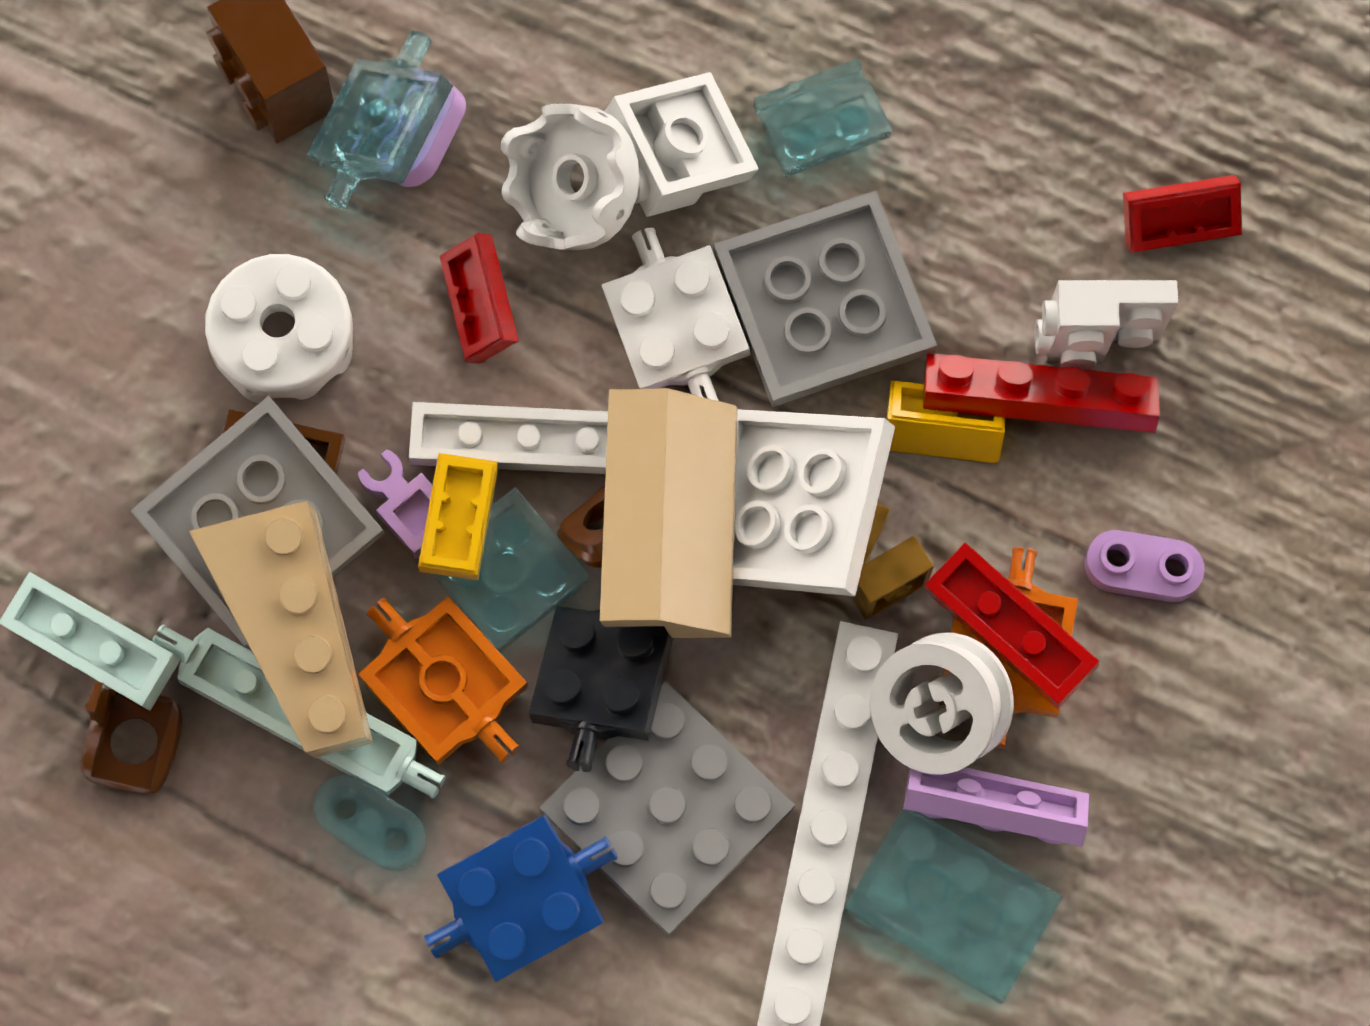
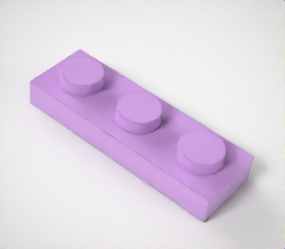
M910 768L903 809L919 812L928 818H949L977 824L989 831L1000 832L1005 830L1034 836L1050 844L1066 843L1082 847L1088 828L1089 794L970 768H963L957 772L943 775L926 774Z

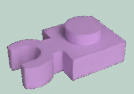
M386 449L381 455L386 466L392 470L390 476L383 481H376L369 476L368 472L362 469L358 472L359 480L366 493L373 497L385 498L387 500L376 509L377 516L416 559L420 556L433 485L422 473L407 483L404 479V471L399 457Z

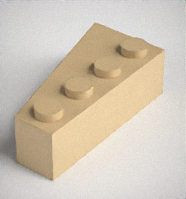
M308 500L190 530L191 537L305 753L313 758L373 743L317 511Z

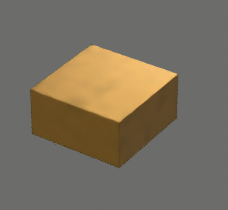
M914 535L863 564L856 595L850 597L866 621L923 588L924 584L931 577L934 565Z

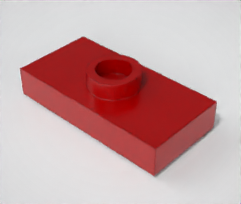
M1236 175L1123 193L1125 243L1130 253L1242 235L1241 182Z
M476 233L440 255L465 362L480 364L519 342L492 234Z

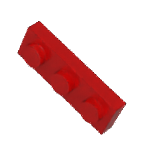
M966 542L924 584L925 592L1057 709L1099 667L1100 661Z

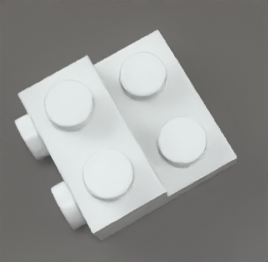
M711 72L614 96L604 111L612 115L625 128L634 144L639 165V186L635 204L640 203L646 217L693 205L703 193L749 181L759 170Z
M1058 280L1052 299L1043 301L1042 320H1036V354H1045L1046 363H1061L1062 367L1089 369L1094 367L1096 362H1104L1113 341H1118L1120 346L1127 348L1145 347L1151 345L1153 341H1160L1178 304L1177 280Z

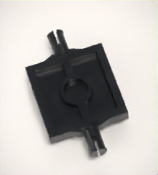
M556 606L528 714L532 723L561 727L574 735L569 759L566 763L569 768L579 771L581 766L583 772H590L599 739L604 740L620 736L649 740L673 638L664 626L604 627L600 622V610L588 611Z

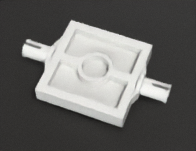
M655 228L644 229L651 250L647 249L640 230L632 235V240L635 242L643 266H640L632 274L602 284L639 389L688 384L691 394L703 397L701 392H705L708 399L719 401L710 376L723 365L745 358L751 354L711 246L708 245L678 257H664Z

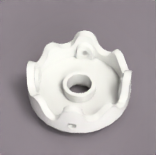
M576 104L545 105L541 108L543 114L536 121L525 126L513 128L502 138L501 151L508 157L510 163L508 177L502 186V196L508 204L518 211L524 221L516 230V235L523 241L561 250L591 249L609 241L621 230L631 215L637 199L639 186V165L634 144L625 128L612 115L596 107ZM579 163L584 172V181L580 190L575 192L570 183V175L576 164Z
M269 254L250 259L234 268L222 279L210 298L205 315V335L213 361L227 380L245 398L259 404L267 396L271 399H308L318 393L334 376L345 372L350 364L353 351V322L347 297L338 281L328 271L306 258L290 254ZM275 312L290 314L295 319L291 332L283 337L267 335L262 330L264 320L270 314Z

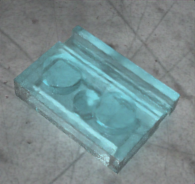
M859 58L754 98L753 108L763 123V130L785 178L890 138L892 128L870 81L866 79L861 69L862 64Z

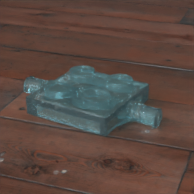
M410 30L397 58L380 62L357 58L307 154L319 167L338 170L327 194L324 195V199L333 206L346 209L360 180L375 178L403 184L453 88V85L441 73L420 70L418 68L429 45L432 43V40L424 33Z

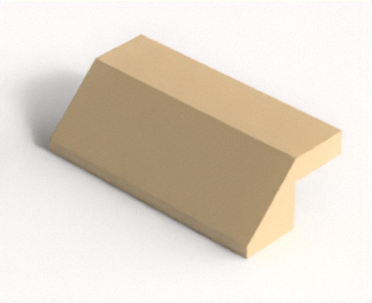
M669 388L609 389L600 622L604 627L664 626L672 638H731L738 418L736 405Z

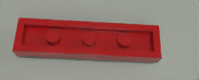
M927 353L924 368L923 409L1156 433L1160 417L1158 377Z

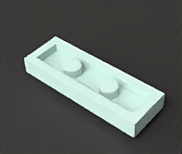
M31 572L24 579L0 619L2 626L150 711L181 658Z

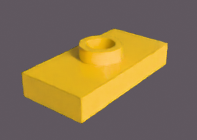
M438 453L418 563L419 572L479 580L498 472L497 461Z

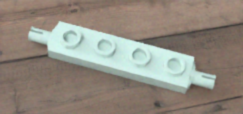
M164 624L159 627L157 632L160 637L154 635L152 642L181 658L177 677L181 685L304 751L251 650L210 628H206L192 641ZM368 713L366 715L373 743L317 757L386 796H389L402 782H405L434 799L439 792L438 787H442L446 777L415 761L418 746L416 739Z

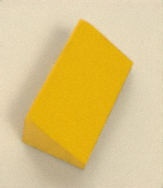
M902 381L890 382L886 419L895 426L890 451L987 463H997L1000 460L1005 434V417L923 409L924 384Z

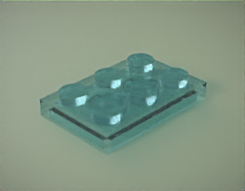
M902 809L843 911L1002 1004L1063 896L923 814Z

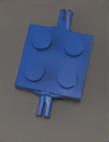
M544 814L439 872L437 876L453 903L454 918L456 920L424 936L428 947L447 936L451 937L430 950L431 953L438 959L441 955L468 941L481 954L495 982L601 925L605 920L590 895L587 875L618 859L614 848L594 859L591 858L612 845L611 842L604 836L599 841L574 853L572 849L559 839L550 820Z

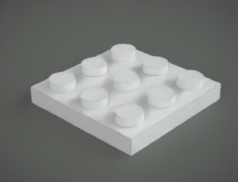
M738 409L733 585L855 596L895 426L885 418Z

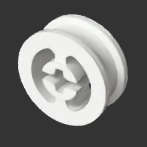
M936 633L925 636L897 651L880 667L871 687V718L875 731L884 747L902 764L926 774L943 775L957 772L986 755L1002 741L1013 717V690L1005 668L994 653L982 643L957 633ZM920 665H935L949 671L942 676L938 674L911 689L914 674ZM944 701L945 705L940 706L938 702ZM971 716L973 717L970 733L965 740L950 741L935 735L940 731L944 734Z

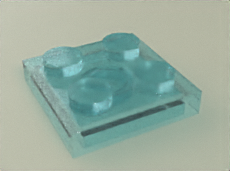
M516 487L491 506L479 580L432 574L462 612L499 652H502L554 611L556 606H560L590 582V575Z

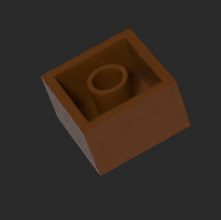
M219 0L207 7L213 28L208 30L206 35L216 52L213 58L229 85L236 82L244 98L241 100L242 106L257 131L266 127L277 144L336 111L326 66L285 0Z

